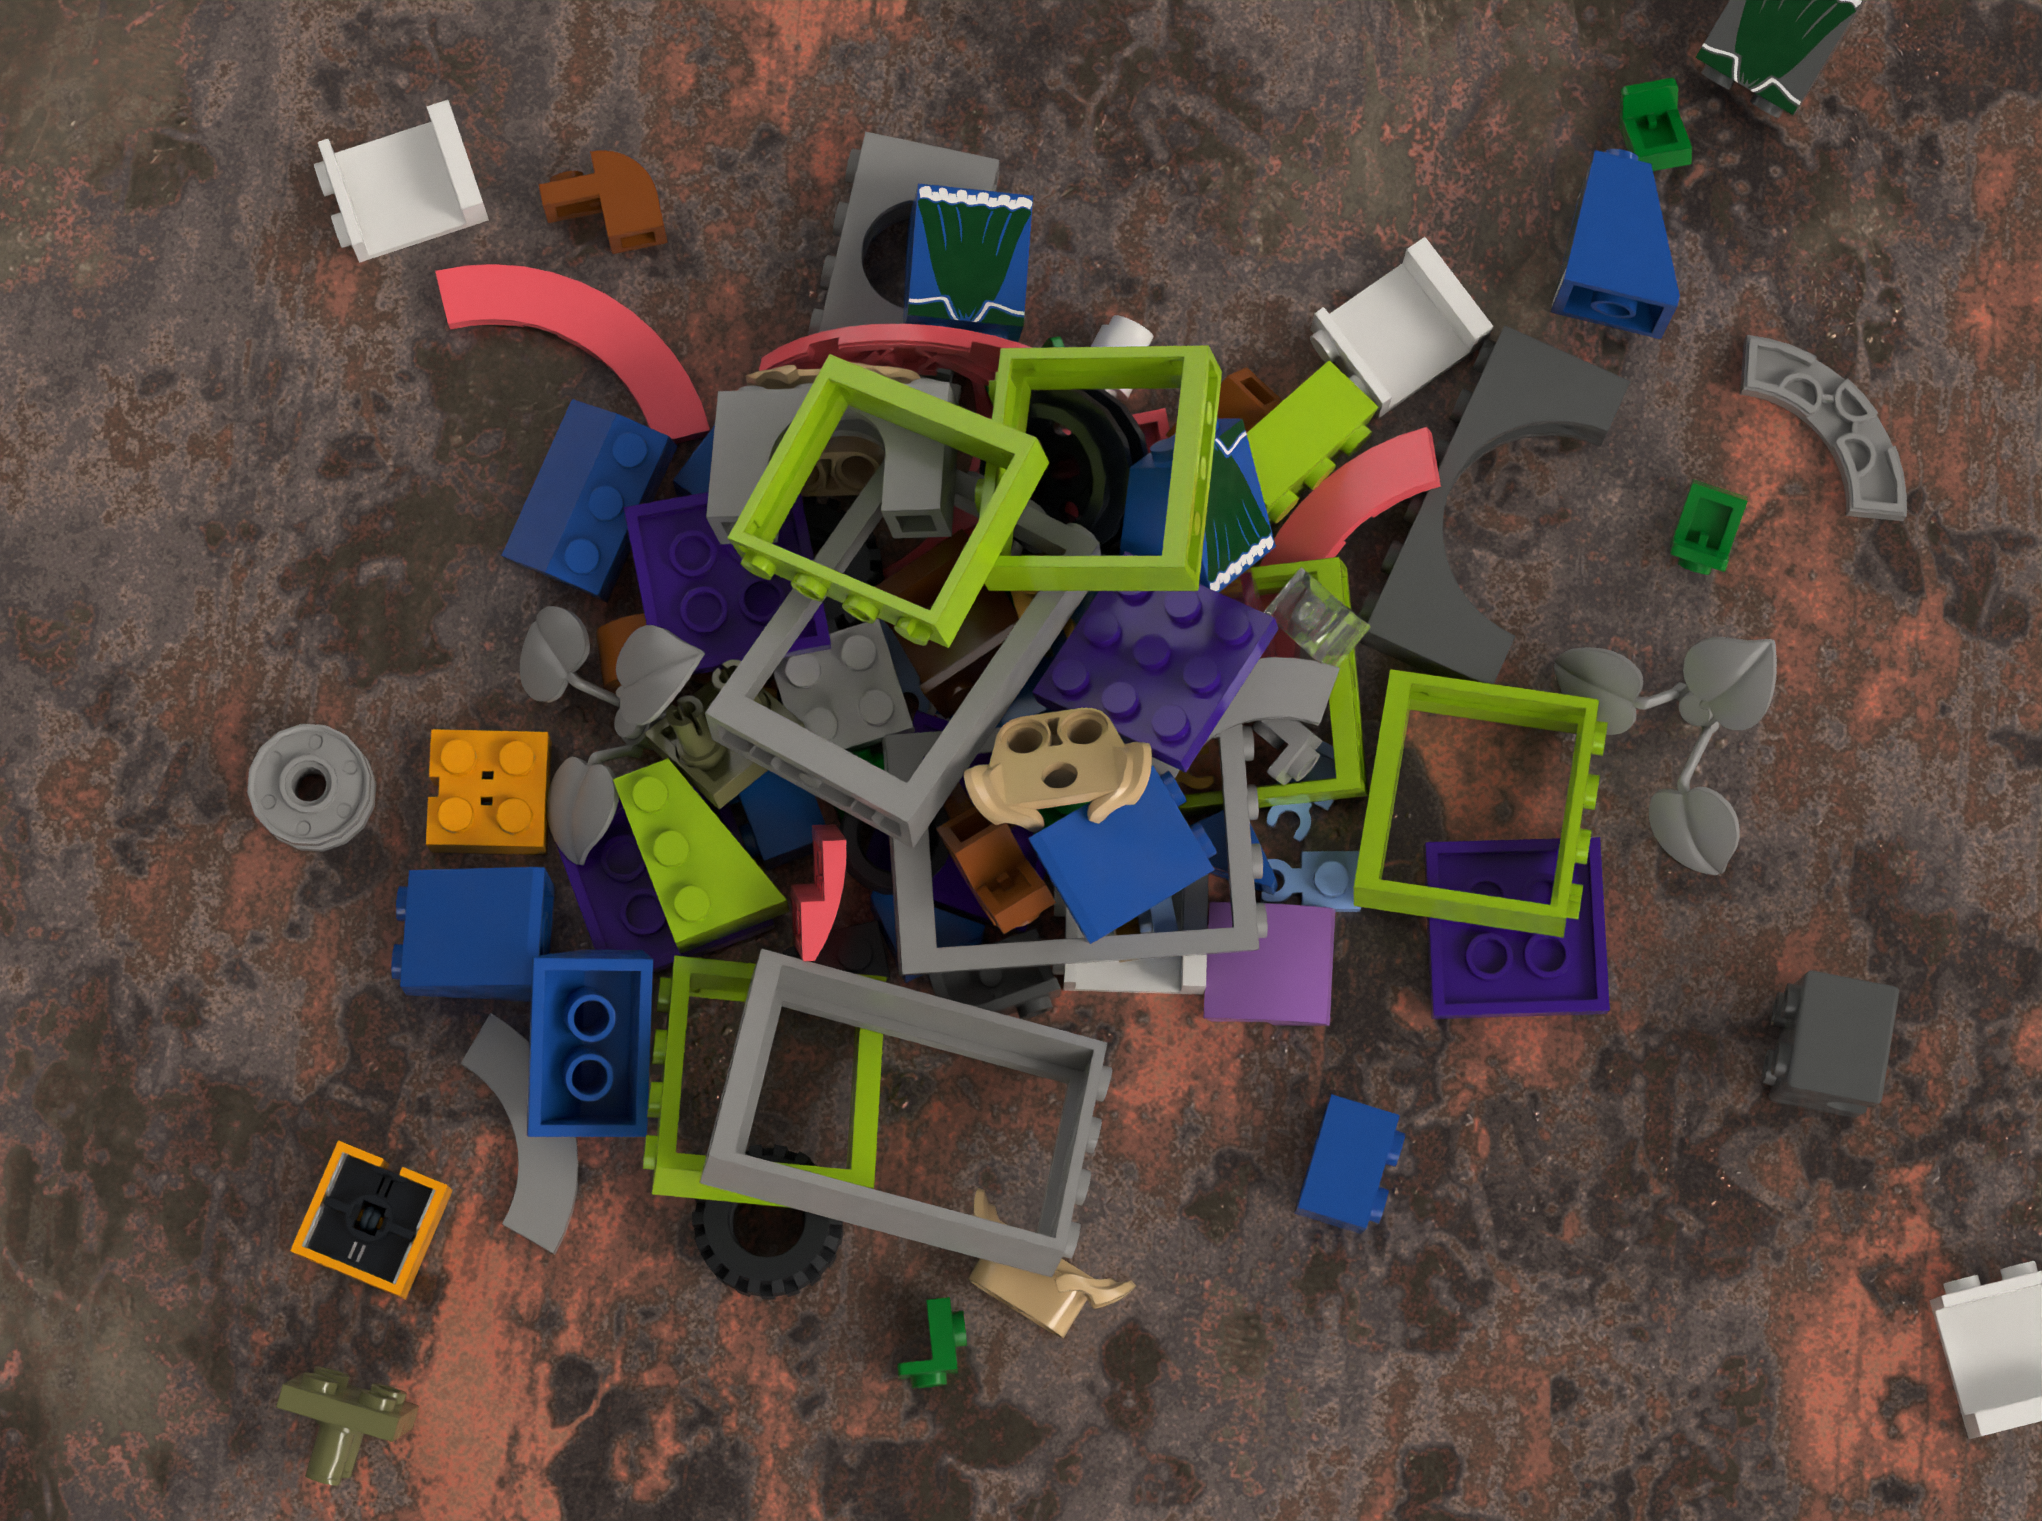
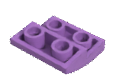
M1210 902L1208 929L1231 928V903ZM1265 903L1268 932L1266 938H1259V950L1207 954L1204 1019L1211 1022H1268L1272 1025L1330 1026L1335 909Z

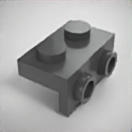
M1037 928L992 944L1041 941ZM1050 965L927 974L935 996L1004 1015L1018 1012L1019 1018L1023 1020L1041 1015L1053 1009L1051 1000L1060 997L1061 992L1058 980L1054 977Z

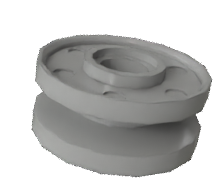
M299 724L277 732L259 748L249 768L247 793L255 816L278 841L300 851L324 852L347 844L364 829L375 807L376 780L368 759L347 735L326 725ZM311 775L325 777L326 789L320 798L314 801H303L299 798V786L306 777Z

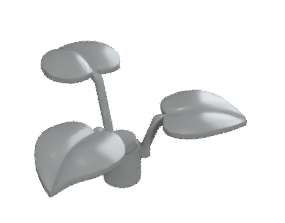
M548 606L536 615V621L531 624L523 644L520 657V679L525 692L536 701L550 703L562 696L569 682L573 687L619 707L614 725L617 734L626 743L625 746L592 753L588 763L576 757L566 759L556 771L551 781L546 806L550 831L556 844L565 856L573 863L584 866L588 853L609 828L619 802V795L613 782L616 776L610 767L602 765V763L626 756L640 758L643 748L653 750L644 733L666 716L669 704L687 683L705 653L701 649L683 641L667 629L654 625L640 627L630 635L618 656L616 675L621 686L618 687L616 694L582 679L576 673L586 661L590 651L589 636L580 618L567 609Z
M1729 637L1703 639L1687 652L1684 659L1683 673L1686 684L1679 682L1672 689L1650 697L1638 696L1643 687L1642 673L1629 659L1619 653L1602 648L1584 647L1570 649L1560 654L1554 660V671L1562 694L1599 699L1597 721L1608 722L1606 735L1621 734L1627 731L1636 721V708L1646 710L1674 699L1679 700V712L1682 718L1693 726L1702 727L1698 740L1678 779V790L1661 789L1652 796L1649 805V821L1653 834L1659 844L1676 861L1701 873L1709 875L1723 874L1729 860L1737 849L1740 838L1739 821L1736 812L1731 804L1713 789L1695 787L1690 790V780L1712 734L1719 729V723L1730 730H1746L1752 728L1765 716L1770 706L1776 683L1777 655L1775 640H1743Z

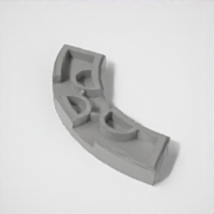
M1746 335L1743 344L1740 395L1756 397L1781 406L1803 420L1818 434L1828 447L1840 471L1846 498V516L1904 521L1907 517V493L1899 454L1896 446L1892 445L1888 433L1880 422L1877 410L1867 397L1848 378L1845 380L1831 368L1816 360L1817 357L1784 342Z
M1260 658L1205 743L1229 728L1258 720L1289 719L1319 726L1340 668L1318 661L1299 658ZM1152 757L1151 766L1155 767L1159 776L1169 770L1175 779L1180 771L1179 769Z
M490 1013L463 1058L461 1065L477 1075L496 1094L511 1121L518 1149V1178L510 1209L502 1225L555 1255L566 1234L576 1201L579 1169L577 1137L527 1136L529 1042L509 1024Z

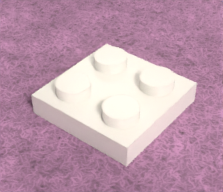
M879 618L873 624L865 622L830 633L831 649L783 658L773 672L783 705L804 723L807 730L848 752L881 743L885 735L915 732Z

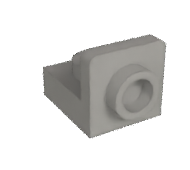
M1267 719L1258 720L1251 726L1257 734L1277 750L1284 742L1289 744L1267 770V773L1282 785L1288 784L1292 778L1296 781L1303 779L1320 757V754L1315 750L1323 741L1299 721Z

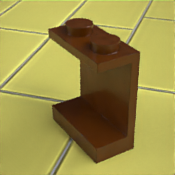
M960 529L952 537H948L875 587L931 610L969 540L968 535L963 529ZM983 584L949 648L931 640L925 646L918 645L898 634L894 630L895 625L884 622L893 631L923 684L919 687L924 696L946 720L958 710L1019 618L1016 608L1005 591H989L986 585Z

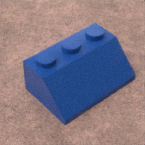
M572 399L501 556L607 603L631 551L624 507L653 502L677 449V445L669 436L617 413Z
M583 949L532 956L527 1106L528 1137H646L648 1127L647 1109L649 1097L653 959L643 950Z

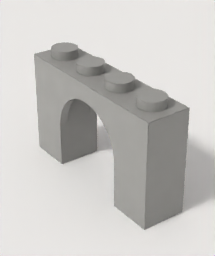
M865 132L861 150L852 148L849 155L845 182L853 183L849 203L839 201L836 210L833 235L841 236L837 255H827L825 258L820 288L827 289L828 294L824 310L816 308L813 310L808 336L848 326L903 324L904 308L882 298L870 285L864 273V259L871 243L890 225L909 219L918 183L996 192L999 180V159ZM938 368L936 376H919L952 383L955 371Z
M916 379L910 384H905L958 406L949 382H938L933 379ZM813 383L800 384L795 388L766 389L760 386H744L739 388L738 391H718L706 518L720 544H732L727 537ZM848 405L831 438L836 436L861 437L874 442L885 451L881 512L893 538L952 537L958 450ZM779 532L777 533L773 543L778 542Z

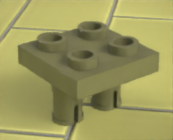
M733 659L722 664L724 667L723 671L717 668L712 674V680L692 696L679 698L677 700L679 704L677 708L671 704L666 711V716L644 733L650 747L664 760L668 758L684 778L718 809H721L768 771L766 768L712 740L705 712L741 662L740 660ZM762 687L754 699L755 702L805 728L801 720Z
M316 1366L313 1373L304 1372L282 1385L276 1408L313 1418L320 1425L305 1477L323 1484L338 1486L342 1478H350L352 1476L364 1434L390 1442L395 1441L413 1429L420 1405L406 1402L407 1393L398 1388L373 1383L370 1390L362 1389L348 1384L350 1377L348 1374Z

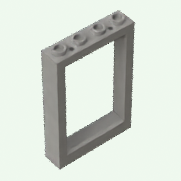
M885 459L815 556L814 562L843 574L883 517L881 505ZM956 468L954 506L979 518L980 514H978L975 505V487L977 480L984 478V476L974 471H969L966 474ZM1029 499L1014 527V537L1050 556H1101L1100 542L1096 540L1090 531L1076 523L1063 524L1046 515L1045 511L1037 503ZM794 588L706 710L705 716L712 740L914 848L964 775V771L968 769L1088 591H1038L908 783L754 701L757 694L822 604V602L802 595Z
M1239 724L1213 737L1218 738L1232 916L1231 928L1104 936L1092 944L1087 943L1085 938L937 948L929 830L927 828L914 848L889 836L899 976L1259 950V938L1267 937L1268 923L1265 903H1256L1254 879H1262L1263 857L1260 843L1251 844L1250 820H1257L1259 814L1256 785H1247L1245 761H1253L1254 738L1251 725L1243 726ZM1002 727L993 730L978 754L993 752L996 736ZM942 731L885 735L882 739L884 771L908 783L923 761V757L927 755Z
M761 949L747 993L699 1183L1052 1277L1062 1257L1072 1259L1080 1234L1081 1224L1071 1220L1074 1205H1083L1090 1184L1091 1171L1083 1169L1082 1166L1085 1152L1091 1154L1094 1152L1100 1134L1102 1119L1093 1117L1095 1102L1104 1101L1111 1080L1112 1067L1103 1065L1107 1042ZM781 1007L1066 1083L1067 1088L1037 1233L745 1155Z

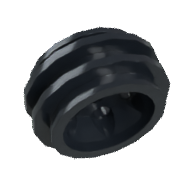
M1105 389L1031 390L1026 434L1036 437L1039 443L1041 442L1049 464L1030 500L1037 503L1045 511L1046 515L1065 525L1076 523L1083 526L1100 542V549L1108 548L1121 539L1130 467L1149 454L1144 433L1127 406ZM1060 424L1065 426L1072 433L1070 435L1065 434L1062 431ZM980 459L979 473L985 476L986 461ZM1068 501L1076 505L1078 517L1065 512ZM1013 536V539L1029 552L1035 554L1043 552Z

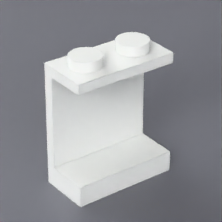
M449 100L426 106L432 122L334 153L329 139L318 142L324 161L315 163L314 168L324 196L335 193L341 212L331 215V219L341 248L352 245L359 263L489 221Z
M1424 237L1406 250L1402 264L1330 314L1324 307L1314 313L1311 326L1313 335L1310 336V340L1316 352L1325 362L1330 360L1333 363L1335 361L1341 371L1379 407L1375 412V416L1379 419L1482 347L1486 338L1489 339L1493 325L1427 238Z
M1209 874L1171 896L1178 931L1207 929ZM1055 888L1054 900L1056 903L1054 904V916L1065 917V939L1085 938ZM1114 931L1105 936H1115ZM1207 955L1138 959L1120 963L1119 961L1052 965L1053 974L1064 975V991L1203 995L1206 988Z
M2035 1261L2000 1269L2002 1281L1982 1286L1978 1275L1944 1283L1946 1295L1930 1300L1968 1439L2042 1421V1271H2038Z

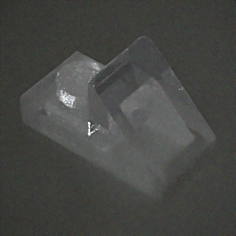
M1302 567L1264 610V613L1274 617L1277 625L1320 664L1325 663L1335 667L1340 665L1370 629V625L1341 602Z

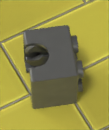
M1813 970L1805 973L1794 984L1787 983L1784 993L1777 992L1774 1000L1771 1026L1780 1028L1779 1039L1775 1050H1767L1762 1070V1084L1771 1085L1770 1100L1776 1103L1853 1118L1864 1114L1867 1111V1107H1874L1879 1104L1883 1097L1899 989L1895 986Z

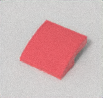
M836 824L812 825L814 884L791 885L793 944L802 961L816 960L832 929L840 905L846 869V839Z

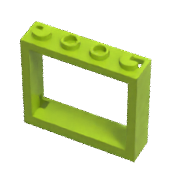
M1209 345L1001 348L998 372H996L995 380H989V397L993 405L992 420L1026 433L1031 390L1181 388L1162 556H1011L1013 529L984 582L989 591H1198L1222 370ZM986 462L984 478H979L975 487V505L978 514H980L979 519L1006 472V469Z
M829 354L727 538L741 556L742 561L740 564L758 577L770 580L776 574L790 580V585L796 591L812 600L822 602L824 597L827 596L843 603L842 608L861 621L873 624L876 618L895 625L894 630L913 643L925 646L931 640L949 648L1046 470L1049 461L1038 439L1034 436ZM848 405L1006 469L931 610L772 544Z
M1340 557L1251 567L1219 592L1233 599L1319 588L1325 662L1340 668L1329 697L1336 778L1292 782L1285 785L1257 786L1259 808L1369 796L1348 572ZM1222 790L1185 794L1187 802L1178 806L1183 817L1218 813L1224 810Z
M1390 669L1354 881V906L1564 938L1566 919H1579L1583 885L1572 883L1575 863L1587 865L1592 830L1580 828L1583 808L1595 810L1600 775L1589 774L1591 754L1603 756L1608 722L1597 721L1599 699ZM1410 710L1576 734L1550 905L1382 880Z
M674 956L671 978L660 977L656 1012L667 1013L666 1030L655 1029L652 1064L663 1065L662 1081H651L647 1117L658 1118L657 1136L646 1135L643 1155V1169L654 1170L653 1195L786 1207L701 1184L699 1182L706 1156L676 1153L689 996L745 1002L756 966L754 963ZM857 974L883 982H886L887 978L883 976ZM855 1026L846 1169L788 1163L778 1164L874 1189L883 1034Z

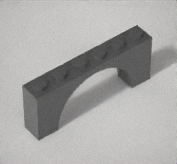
M1505 325L1497 342L1486 338L1472 369L1482 373L1474 392L1463 388L1449 419L1459 423L1451 442L1440 438L1435 448L1441 487L1428 490V493L1421 492L1413 496L1403 518L1404 521L1413 524L1404 544L1393 540L1380 568L1381 572L1389 575L1383 591L1380 595L1370 590L1356 621L1366 626L1360 641L1361 644L1430 675L1489 684L1495 683L1515 635L1503 630L1476 609L1459 587L1450 569L1443 542V515L1447 497L1460 476L1475 461L1493 449L1512 441L1536 436H1561L1587 441L1601 447L1631 382Z

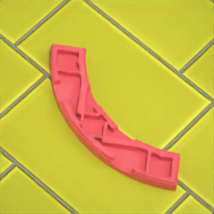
M499 264L467 265L435 271L450 330L478 325L529 326L556 334L558 338L579 347L598 361L600 360L615 373L639 406L649 428L669 436L675 444L703 438L709 433L710 427L702 402L688 374L674 353L651 327L635 313L607 294L560 274L525 266Z
M869 324L822 331L794 340L762 357L759 371L785 365H795L797 370L821 369L829 354L851 363L904 368L918 373V375L936 376L938 368L950 369L973 380L974 383L989 386V380H995L996 372H998L1001 348L1032 347L993 335L943 326Z
M1428 427L1396 436L1368 449L1345 463L1323 480L1298 505L1274 538L1276 547L1264 556L1260 566L1336 557L1346 544L1344 540L1371 516L1375 518L1395 504L1416 494L1441 487L1432 432ZM1313 589L1248 597L1246 605L1274 617L1279 628L1260 658L1283 657L1300 659V644L1306 618L1304 612Z

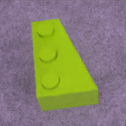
M1330 360L1246 433L1270 525L1273 522L1276 524L1283 519L1296 505L1299 496L1308 487L1311 490L1317 488L1336 467L1334 461L1343 452L1348 457H1351L1365 444L1373 433L1367 425L1379 407Z
M668 758L613 779L680 954L790 912L787 899Z

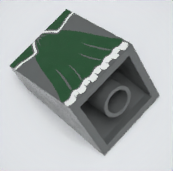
M1729 0L1695 58L1706 64L1701 73L1712 81L1729 90L1736 81L1754 92L1750 102L1778 119L1784 110L1791 115H1795L1867 0Z

